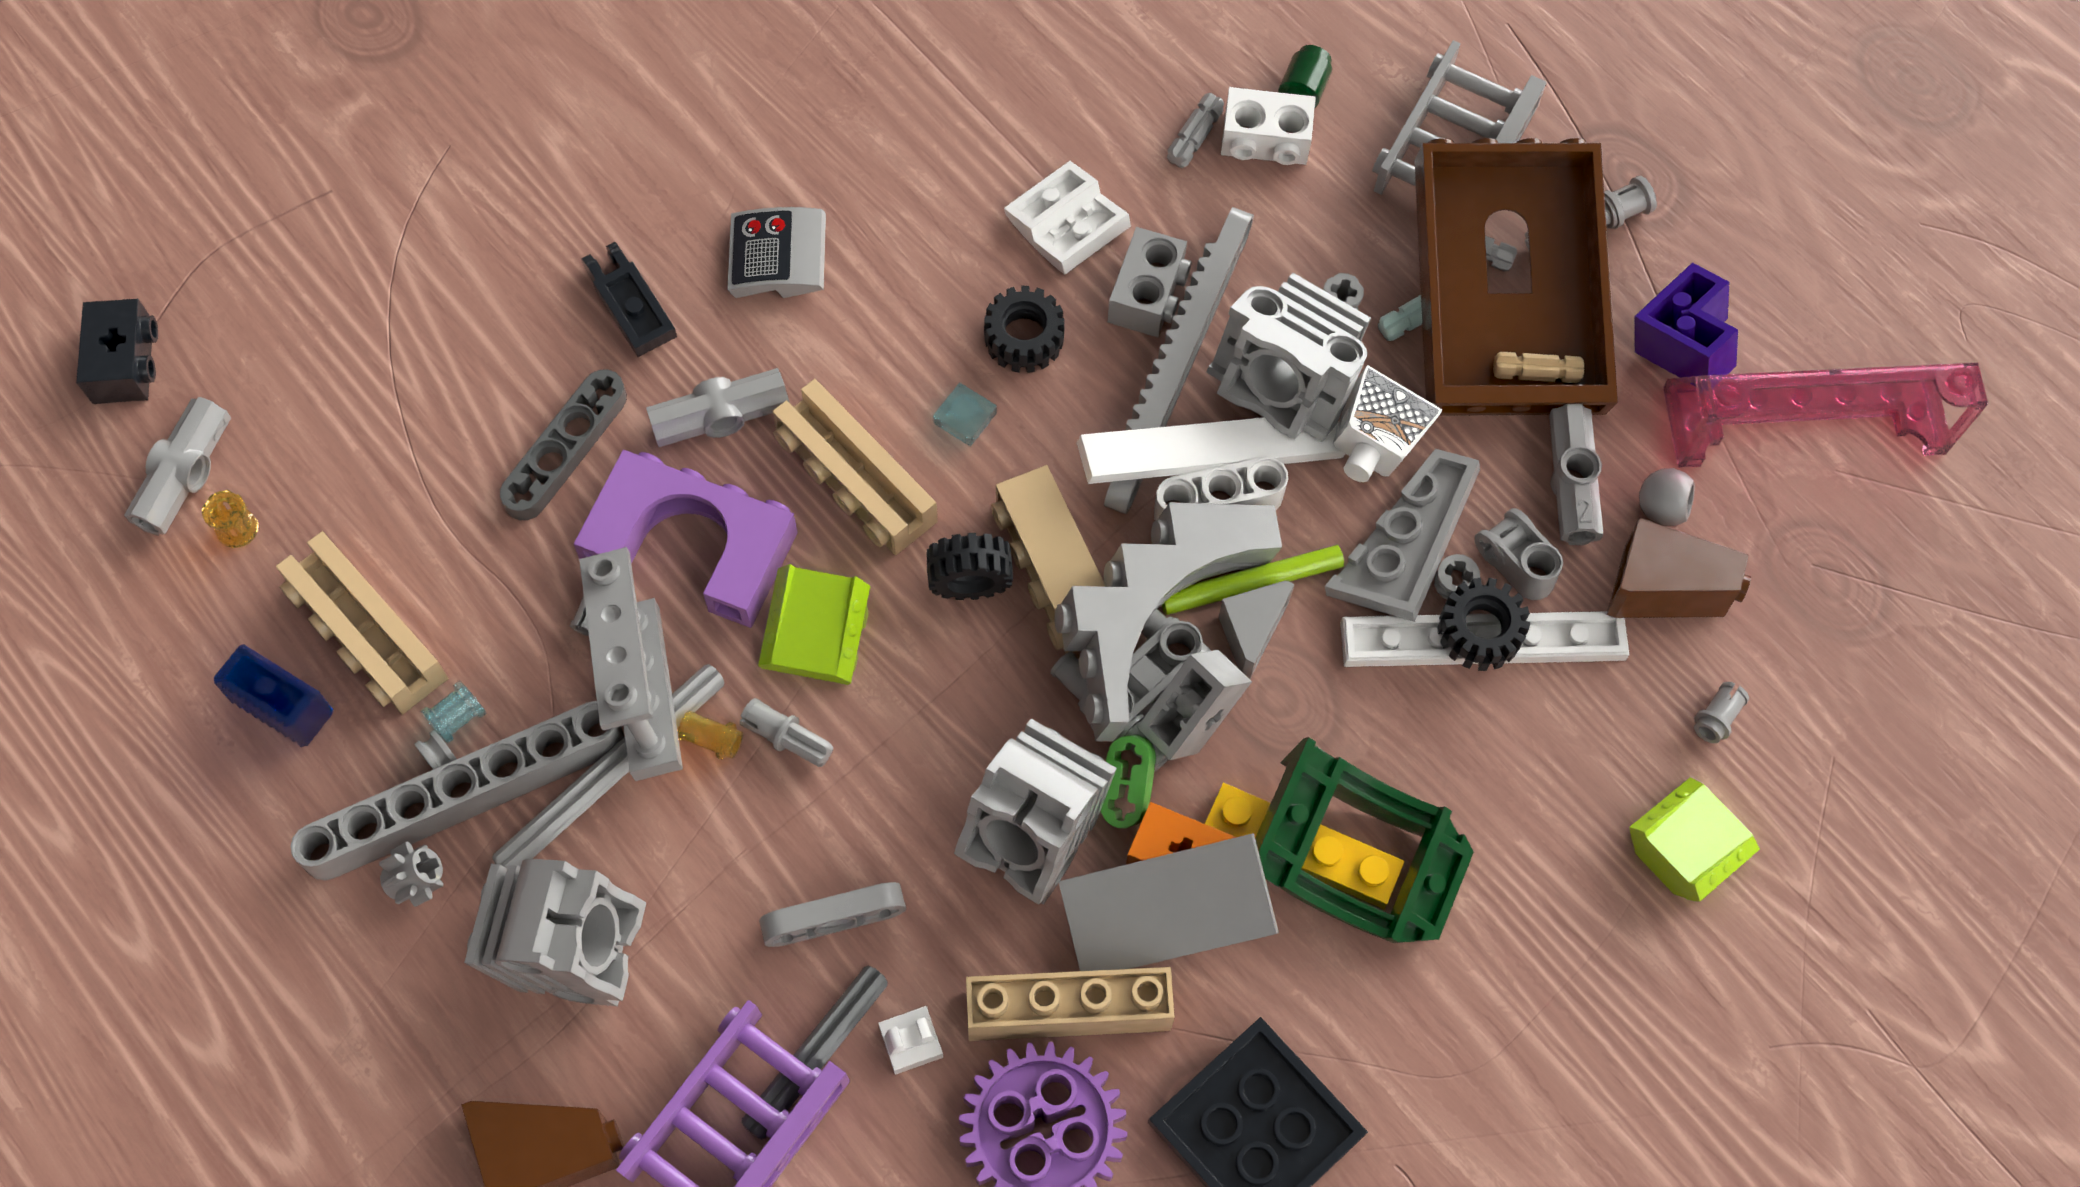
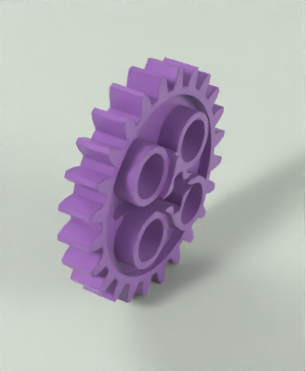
M1053 1042L1048 1043L1044 1056H1037L1032 1043H1027L1026 1058L1019 1059L1011 1048L1008 1049V1065L1004 1068L991 1059L989 1061V1070L993 1077L990 1080L979 1075L974 1077V1084L981 1091V1094H965L964 1103L974 1109V1113L959 1115V1124L973 1129V1132L959 1137L960 1146L975 1147L976 1149L965 1159L966 1166H983V1169L976 1178V1183L980 1186L993 1179L996 1183L994 1187H1097L1094 1180L1096 1176L1103 1180L1111 1181L1113 1173L1105 1164V1161L1121 1162L1123 1153L1111 1146V1144L1126 1141L1127 1132L1113 1127V1124L1126 1118V1110L1111 1109L1110 1105L1119 1098L1120 1091L1119 1089L1108 1091L1102 1089L1109 1073L1104 1071L1093 1077L1090 1074L1093 1058L1090 1056L1080 1065L1073 1063L1074 1048L1071 1046L1062 1058L1056 1057ZM1052 1082L1062 1083L1069 1090L1070 1097L1063 1104H1049L1041 1094L1044 1086ZM1006 1103L1015 1104L1023 1112L1022 1120L1017 1125L1011 1127L999 1124L994 1118V1113L999 1106ZM1081 1106L1086 1111L1079 1117H1072L1052 1126L1051 1138L1044 1139L1043 1135L1037 1132L1009 1149L1004 1150L1000 1147L1001 1142L1017 1138L1034 1130L1036 1118L1041 1117L1045 1124H1048L1065 1116L1077 1107ZM1080 1129L1085 1131L1091 1138V1147L1083 1153L1069 1151L1063 1143V1137L1070 1130ZM1030 1150L1039 1153L1045 1162L1042 1171L1035 1175H1025L1020 1172L1016 1167L1015 1160L1022 1152Z

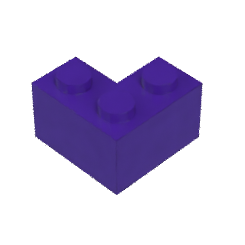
M1692 262L1634 316V352L1708 394L1737 366L1738 329L1725 323L1728 319L1730 282Z

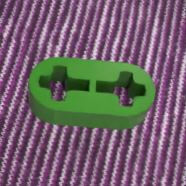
M1127 735L1116 739L1111 744L1106 758V762L1117 769L1103 803L1101 813L1104 819L1116 828H1129L1142 822L1151 799L1156 763L1155 749L1147 738L1140 735ZM1133 744L1135 745V753L1142 755V762L1132 766L1129 778L1127 777L1129 763L1127 760L1121 759L1122 751L1130 750ZM1126 785H1129L1127 798L1128 802L1135 804V811L1127 813L1125 818H1123L1122 809L1115 807L1114 802L1116 799L1124 797Z

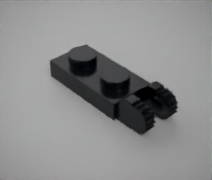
M616 242L607 245L606 249L611 263L617 269L604 275L599 263L591 254L581 258L597 294L637 357L677 337L675 327L633 261L629 263Z

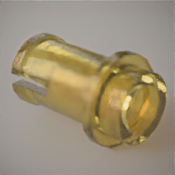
M691 710L685 713L678 728L679 740L715 752V757L721 760L725 757L733 759L738 753L743 740V732L737 730L735 723L729 722L724 725L700 716Z

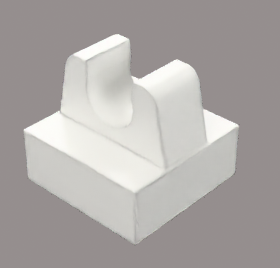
M927 1006L878 1023L895 1075L943 1058V1052Z

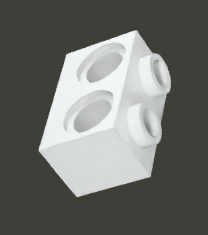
M1229 87L1221 155L1233 156L1240 160L1260 159L1276 161L1283 165H1306L1312 141L1315 97Z

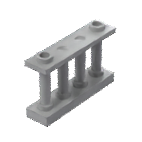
M1453 40L1445 55L1437 53L1427 74V77L1431 79L1390 150L1383 148L1378 155L1372 170L1378 174L1374 192L1382 195L1392 176L1416 186L1415 166L1402 161V158L1410 144L1421 148L1423 143L1440 138L1420 129L1428 112L1485 138L1496 139L1498 143H1516L1521 139L1537 110L1547 82L1531 75L1523 90L1515 88L1512 91L1455 65L1461 43ZM1446 81L1506 107L1505 112L1509 113L1506 122L1498 119L1495 123L1438 97Z
M627 547L579 559L600 726L602 730H607L624 725L629 771L635 781L682 770L683 766L660 608L655 598L640 602L636 601L631 558Z

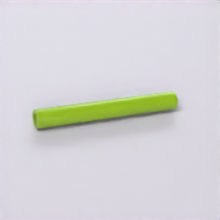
M1339 545L1330 546L1192 584L1172 595L1161 606L1164 614L1167 616L1285 580L1291 582L1344 567V557Z

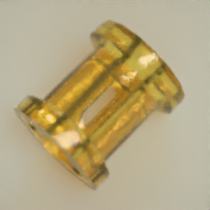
M229 490L218 491L212 494L202 507V517L209 527L215 528L214 532L218 540L225 546L231 548L243 547L256 537L258 532L257 519L247 509L241 496ZM227 502L231 508L227 509L223 503ZM234 529L238 536H233L230 530Z

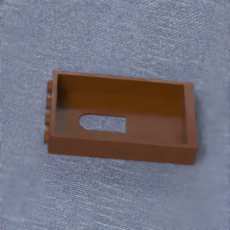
M1438 138L1428 143H1423L1414 163L1426 400L1442 409L1439 416L1549 415L1552 409L1562 407L1565 404H1583L1585 408L1591 409L1592 415H1606L1618 403L1601 143H1586V140L1581 138L1566 139L1560 143H1542L1537 138H1526L1516 143H1498L1496 139L1482 138L1472 143H1454L1451 139ZM1502 210L1515 212L1523 218L1527 225L1531 293H1488L1485 224L1489 216L1495 212ZM1499 352H1515L1517 357L1522 356V353L1558 355L1561 360L1565 356H1579L1584 360V375L1578 383L1561 382L1560 378L1556 379L1555 382L1519 380L1518 375L1513 376V379H1501L1494 376L1493 363L1495 356Z

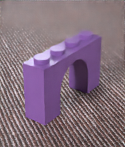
M623 449L574 542L579 559L627 547L632 563L644 538L659 522L679 514L705 516L719 524L727 533L725 550L703 592L708 612L752 628L776 579L777 570L782 566L798 533L794 513H791L790 509L780 502L774 500L762 502L751 498L744 490L735 485L724 484L722 487L706 481L700 473L692 469L682 468L677 470L664 465L659 458L652 454L640 452L637 455Z

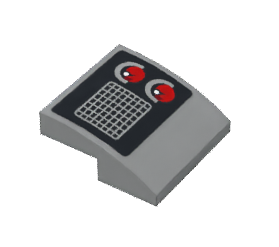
M805 207L762 208L731 213L727 290L735 298L776 290L783 298L824 290L826 213L822 209Z

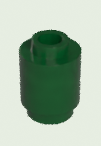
M1316 45L1301 47L1299 51L1293 54L1278 92L1314 96L1316 108L1332 73L1330 54Z

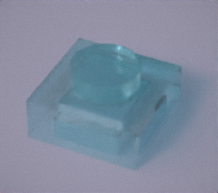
M959 382L935 412L933 421L935 425L971 447L997 414V405Z

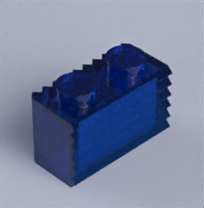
M245 644L238 646L214 676V684L232 704L235 703L239 708H243L247 713H251L254 718H259L262 723L266 722L270 728L273 727L278 733L281 732L285 738L289 737L292 742H297L300 747L309 745L331 717L334 710L328 704L329 702L323 698V695L320 694L321 692Z

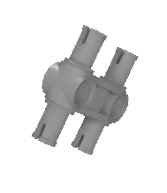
M1158 609L1146 620L1141 633L1147 640L1133 653L1128 680L1129 723L1116 739L1127 735H1140L1147 738L1137 726L1190 654L1211 651L1203 643L1202 635L1196 626L1190 622L1180 621L1172 616L1166 618ZM1174 643L1184 644L1191 653L1184 656L1175 655L1168 649V646ZM1070 651L1057 661L1050 674L1056 677L1080 700L1078 706L1080 711L1086 716L1085 704L1089 695L1087 678H1082L1079 669V659ZM1152 743L1156 753L1154 770L1156 772L1169 759ZM1132 744L1130 750L1142 760V755L1135 753V745Z

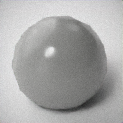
M1664 468L1651 473L1643 481L1639 491V505L1644 515L1652 522L1665 527L1677 526L1686 522L1690 516L1694 500V480L1685 472L1675 468Z

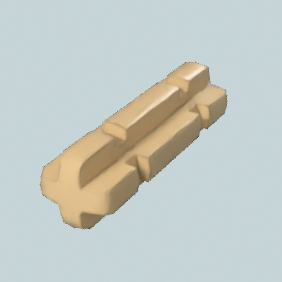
M1499 352L1495 356L1493 363L1494 376L1501 379H1513V376L1518 375L1519 380L1555 382L1556 379L1560 378L1561 382L1578 383L1584 375V360L1579 356H1565L1561 360L1558 355L1522 353V356L1517 357L1515 352Z

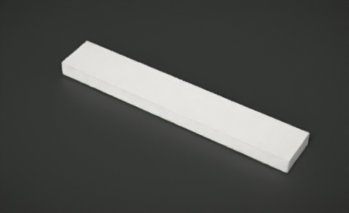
M1265 417L1083 434L1077 441L1088 484L1181 475L1261 457H1271L1283 464L1339 459L1345 455L1344 452L1337 449L1333 444L1339 421L1322 442L1305 431H1302L1294 440L1275 429Z
M1607 611L1530 613L1526 620L1530 622L1526 639L1515 657L1510 662L1506 660L1505 663L1626 661L1629 656L1625 618L1606 615ZM1468 614L1466 616L1468 629L1480 638L1492 639L1501 633L1500 621L1493 614ZM1417 615L1415 622L1397 616L1342 617L1340 622L1344 667L1463 664L1465 658L1459 656L1454 661L1449 657L1452 648L1449 646L1443 649L1440 643L1443 634H1438L1437 630L1440 615Z

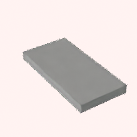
M1254 833L1058 881L1080 971L1131 969L1279 933Z

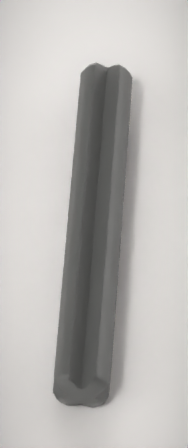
M871 966L864 967L793 1056L813 1070L818 1067L821 1070L888 985L885 976ZM779 1072L760 1097L781 1113L783 1110L788 1111L801 1095L798 1093L800 1087ZM746 1113L741 1122L745 1129L761 1140L767 1137V1129Z

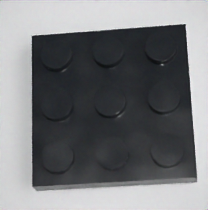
M1261 1017L1148 1120V1124L1205 1187H1312L1368 1133L1362 1124Z

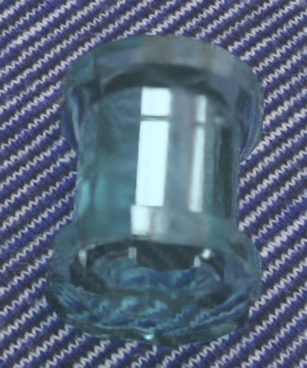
M461 681L453 685L454 691L434 707H425L420 711L427 722L447 744L454 740L453 734L475 716L482 718L487 714L478 700Z

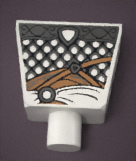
M1367 365L1354 384L1342 411L1333 444L1337 449L1349 455L1344 466V472L1348 477L1358 482H1367L1373 471L1382 476H1389L1438 418L1442 409Z

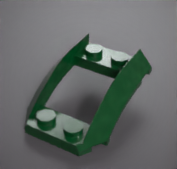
M1310 737L1303 738L1280 762L1286 766V770L1255 838L1265 879L1313 908L1389 942L1403 943L1439 940L1474 853L1465 834L1459 835L1450 819L1452 811L1445 806L1437 807L1397 790L1365 773L1343 758L1332 757L1315 746L1316 741ZM1332 796L1372 817L1422 837L1391 914L1360 902L1301 870Z

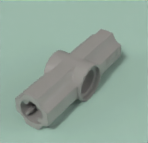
M776 368L732 382L725 377L711 378L698 384L693 389L692 394L646 407L658 447H663L705 433L712 438L729 436L739 431L744 426L745 421L773 413V410L786 400L789 402V398L781 373Z
M202 397L197 399L191 398L168 440L161 439L157 441L147 456V476L124 514L130 523L138 526L143 531L157 536L159 534H166L188 493L198 492L207 481L211 469L209 456L231 420L227 410Z
M1565 404L1562 407L1552 409L1549 414L1554 465L1550 485L1557 498L1560 540L1568 542L1569 545H1586L1590 542L1600 541L1603 537L1598 484L1602 463L1600 457L1595 452L1591 409L1585 408L1583 404ZM1568 470L1577 471L1584 478H1576L1572 476L1568 472Z

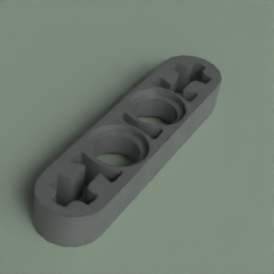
M608 369L592 372L503 482L500 488V498L506 512L512 518L530 520L537 517L623 409L627 401V393L621 377L616 372ZM610 386L612 387L614 394L611 397L604 394L598 399L596 393L598 389L606 391ZM595 405L599 415H596L592 410ZM576 418H583L590 422L588 431L580 436H572L565 432L567 424ZM558 453L563 457V461L557 469L545 471L538 467L540 458L545 454ZM529 474H533L536 478L534 483H532ZM529 490L532 499L529 502L521 499L516 503L514 495L517 492L524 495Z

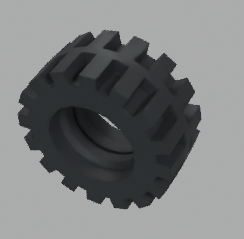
M1022 286L1019 292H1016L1015 288L1011 287L1006 290L1005 297L999 293L994 297V304L989 303L984 318V339L991 358L998 357V365L1005 368L1010 364L1012 365V371L1018 373L1021 367H1026L1027 373L1035 372L1036 365L1044 369L1049 366V358L1055 361L1059 356V349H1062L1064 342L1065 319L1063 318L1061 305L1056 306V299L1051 294L1045 298L1044 290L1038 287L1035 292H1030L1029 286ZM1030 319L1042 326L1043 332L1036 338L1019 340L1011 337L1005 328L1012 321Z
M968 533L967 536L956 534L952 535L951 539L945 537L939 539L938 543H932L929 549H927L929 590H932V593L936 596L941 594L942 598L946 599L955 597V600H964L965 598L978 600L981 596L989 598L993 597L994 593L1001 594L1006 591V588L1012 586L1013 569L1010 544L1008 541H1004L1002 537L992 538V534L986 533L981 536H976V533Z

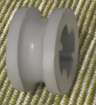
M1454 554L1446 557L1441 562L1434 577V585L1437 592L1443 598L1448 599L1451 592H1455L1458 587L1452 584L1451 574L1453 570L1462 572L1463 582L1467 586L1470 585L1473 578H1480V570L1471 558L1465 555Z
M435 730L429 733L430 738L428 741H417L414 743L433 770L457 760Z

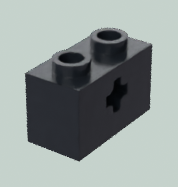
M138 298L83 302L76 383L92 404L148 400L149 383L154 382L156 378V368L151 353L152 343H156L158 340V325L155 317L149 315Z

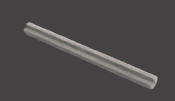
M710 664L704 665L672 694L677 728L724 686L725 682L722 675ZM625 737L494 853L492 857L494 863L500 864L505 868H508V865H517L521 868L522 860L533 859L629 772Z

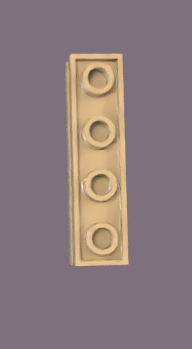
M814 379L801 389L803 400L793 407L786 400L773 410L776 427L773 434L786 452L792 453L795 451L804 460L803 466L816 483L822 484L825 482L835 492L833 497L836 503L847 515L851 516L855 513L864 522L863 528L866 534L878 547H882L885 544L896 556L938 522L936 501Z
M1045 465L996 484V503L991 504V510L999 529L1004 530L1007 528L1013 540L1012 543H1009L1013 560L1019 570L1026 568L1032 581L1028 583V589L1033 603L1038 610L1045 608L1051 621L1047 623V630L1054 647L1059 650L1061 648L1064 649L1062 633H1058L1055 628V610L1057 605L1062 603L1072 586L1105 587L1062 494L1048 466ZM1072 651L1075 657L1079 659L1081 651Z
M322 531L307 542L313 553L300 563L290 555L276 565V568L286 580L279 587L297 609L303 604L309 607L314 614L308 618V621L325 641L334 636L343 646L336 653L354 674L361 669L364 670L371 679L365 686L383 707L391 702L403 715L449 678L435 657Z
M1171 967L966 977L969 1041L1171 1031L1175 1018Z

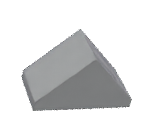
M1285 580L1222 600L1219 613L1220 623L1238 669L1249 679H1251L1289 604L1294 584Z

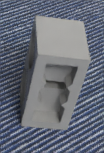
M1135 228L1109 300L1107 323L1159 337L1163 323H1172L1179 301V297L1173 296L1176 286L1184 287L1190 272L1192 261L1185 259L1187 241L1143 228ZM1161 263L1165 267H1154L1151 264ZM1147 299L1153 303L1141 304L1137 300Z

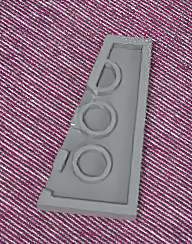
M1435 449L1401 491L1402 497L1390 511L1386 509L1378 519L1376 529L1363 545L1359 543L1349 555V562L1338 576L1334 574L1325 585L1326 596L1415 622L1480 472L1479 460Z

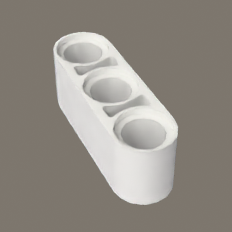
M1261 457L1172 476L1165 479L1158 487L1154 506V519L1157 520L1167 506L1166 502L1171 500H1177L1182 503L1275 505V510H1277L1281 506L1286 490L1288 471L1279 460L1271 457ZM1265 481L1272 484L1275 488L1263 490L1255 483ZM1223 491L1231 498L1220 500L1213 497L1211 493Z

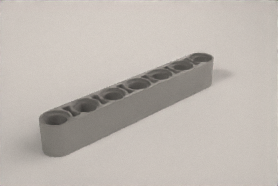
M597 701L582 704L305 825L292 838L291 854L296 862L315 879L325 881L334 879L391 854L392 849L407 841L410 844L418 842L596 763L624 738L623 729L619 726L608 729L601 736H588L590 728L600 723ZM556 742L564 744L563 749L557 755L552 757L542 756L544 749L548 745ZM510 762L518 763L517 769L510 776L496 777L497 771L504 764ZM465 782L471 783V788L467 794L459 798L450 797L452 790L457 785ZM425 803L422 812L418 816L411 819L404 818L406 810L411 805ZM377 823L376 831L372 836L363 840L357 839L362 827L367 824ZM322 844H330L329 850L324 857L315 861L310 860L311 854L316 847Z

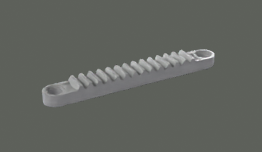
M1232 207L1216 243L1205 244L1203 257H1200L1198 260L1197 272H1193L1191 284L1186 287L1184 300L1179 303L1178 315H1174L1171 330L1166 332L1165 344H1162L1159 348L1158 359H1155L1153 362L1152 374L1147 375L1145 389L1140 391L1139 403L1133 407L1132 419H1128L1126 430L1167 426L1246 244L1254 214ZM1143 478L1110 482L1104 506L1127 514Z

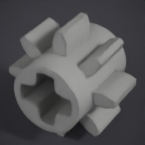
M407 841L392 849L391 856L379 863L383 869L380 876L381 886L384 892L395 900L396 904H400L410 898L413 906L417 907L432 899L433 891L443 887L444 883L440 880L443 873L441 860L425 844L413 850L412 845Z

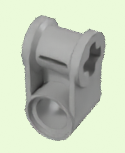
M1511 508L1504 514L1503 521L1489 531L1481 530L1475 535L1476 547L1483 558L1490 565L1494 566L1521 596L1530 600H1541L1548 597L1553 591L1562 570V555L1535 528L1532 521L1521 510ZM1529 567L1540 568L1546 573V576L1534 574L1530 571Z

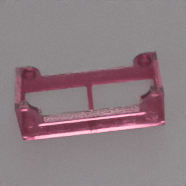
M1978 363L1704 375L1667 379L1663 386L1678 468L1701 467L1706 459L1705 452L1709 445H1719L1723 440L1722 425L1892 417L1897 437L1906 436L1909 433L1920 439L1924 444L1922 447L1924 456L1946 455L1988 405ZM1942 399L1955 407H1968L1950 430L1948 429Z

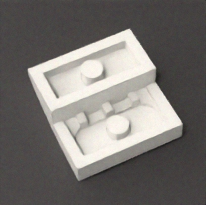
M1071 161L1004 207L1006 216L1019 232L1044 258L1064 275L1131 227L1129 214L1100 193L1098 181Z

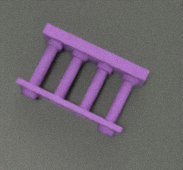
M748 1000L741 1009L736 1006L724 1017L718 1027V1032L721 1034L647 1131L643 1135L636 1133L626 1143L619 1155L622 1163L616 1171L632 1183L642 1171H645L664 1187H699L657 1154V1151L677 1127L735 1172L733 1178L737 1181V1184L734 1187H771L850 1083L847 1074L831 1061L827 1063L823 1070H820L818 1067L813 1070L757 1029L755 1024L762 1017V1014L758 1007ZM741 1043L800 1087L798 1093L802 1095V1098L790 1113L787 1110H783L780 1113L722 1068ZM708 1085L767 1129L766 1136L770 1140L758 1156L753 1152L747 1155L690 1111Z

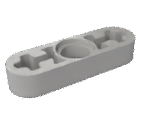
M888 882L775 910L763 915L759 922L765 946L779 947L887 920L905 912L906 905L901 885L896 882Z

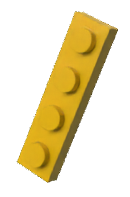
M1223 782L1205 824L1235 837L1254 833L1256 838L1271 803ZM1320 824L1301 870L1333 888L1385 909L1405 861Z

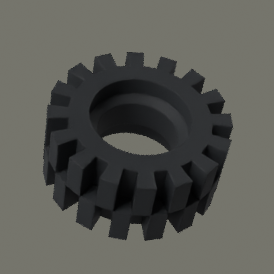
M1481 577L1473 578L1469 586L1465 582L1461 583L1456 591H1452L1439 617L1440 622L1437 630L1438 634H1443L1440 640L1443 649L1450 646L1452 649L1449 657L1455 661L1459 656L1465 658L1462 666L1468 669L1471 668L1473 662L1478 663V671H1487L1490 664H1493L1494 670L1501 668L1506 660L1510 662L1515 657L1526 639V634L1530 628V622L1526 621L1530 615L1528 606L1520 608L1524 598L1520 593L1511 597L1509 593L1512 586L1507 583L1504 584L1502 590L1495 588L1497 579L1488 578L1486 585H1482ZM1474 610L1490 612L1500 621L1501 633L1492 639L1480 638L1468 629L1466 616Z

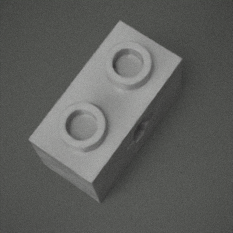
M1219 650L1190 654L1137 728L1169 760L1198 754L1252 681Z

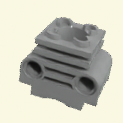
M1292 273L1287 283L1284 282L1280 286L1278 292L1268 287H1251L1230 307L1228 313L1230 315L1214 360L1208 366L1206 373L1221 381L1217 391L1218 395L1237 406L1245 407L1265 417L1275 429L1295 440L1302 431H1305L1323 442L1337 425L1366 360L1367 349L1361 341L1371 317Z
M1030 719L1024 732H1020L1016 741L1012 738L1009 739L986 768L981 785L971 796L966 822L958 839L954 854L975 867L984 868L994 873L998 868L1005 872L1003 878L1018 893L1038 905L1040 903L1044 905L1059 884L1058 881H1061L1069 868L1079 844L1084 842L1088 832L1094 828L1117 768L1105 762L1100 756L1090 753L1062 737L1057 731Z
M525 859L522 860L521 868L517 865H508V868H505L500 864H491L487 881L481 891V903L473 932L468 939L464 963L518 992L528 993L529 989L536 994H545V991L554 996L569 1001L618 1007L619 1001H623L629 977L628 956L622 953L623 947L631 946L635 935L641 928L646 902L616 887L609 878L598 871L577 869L566 861Z

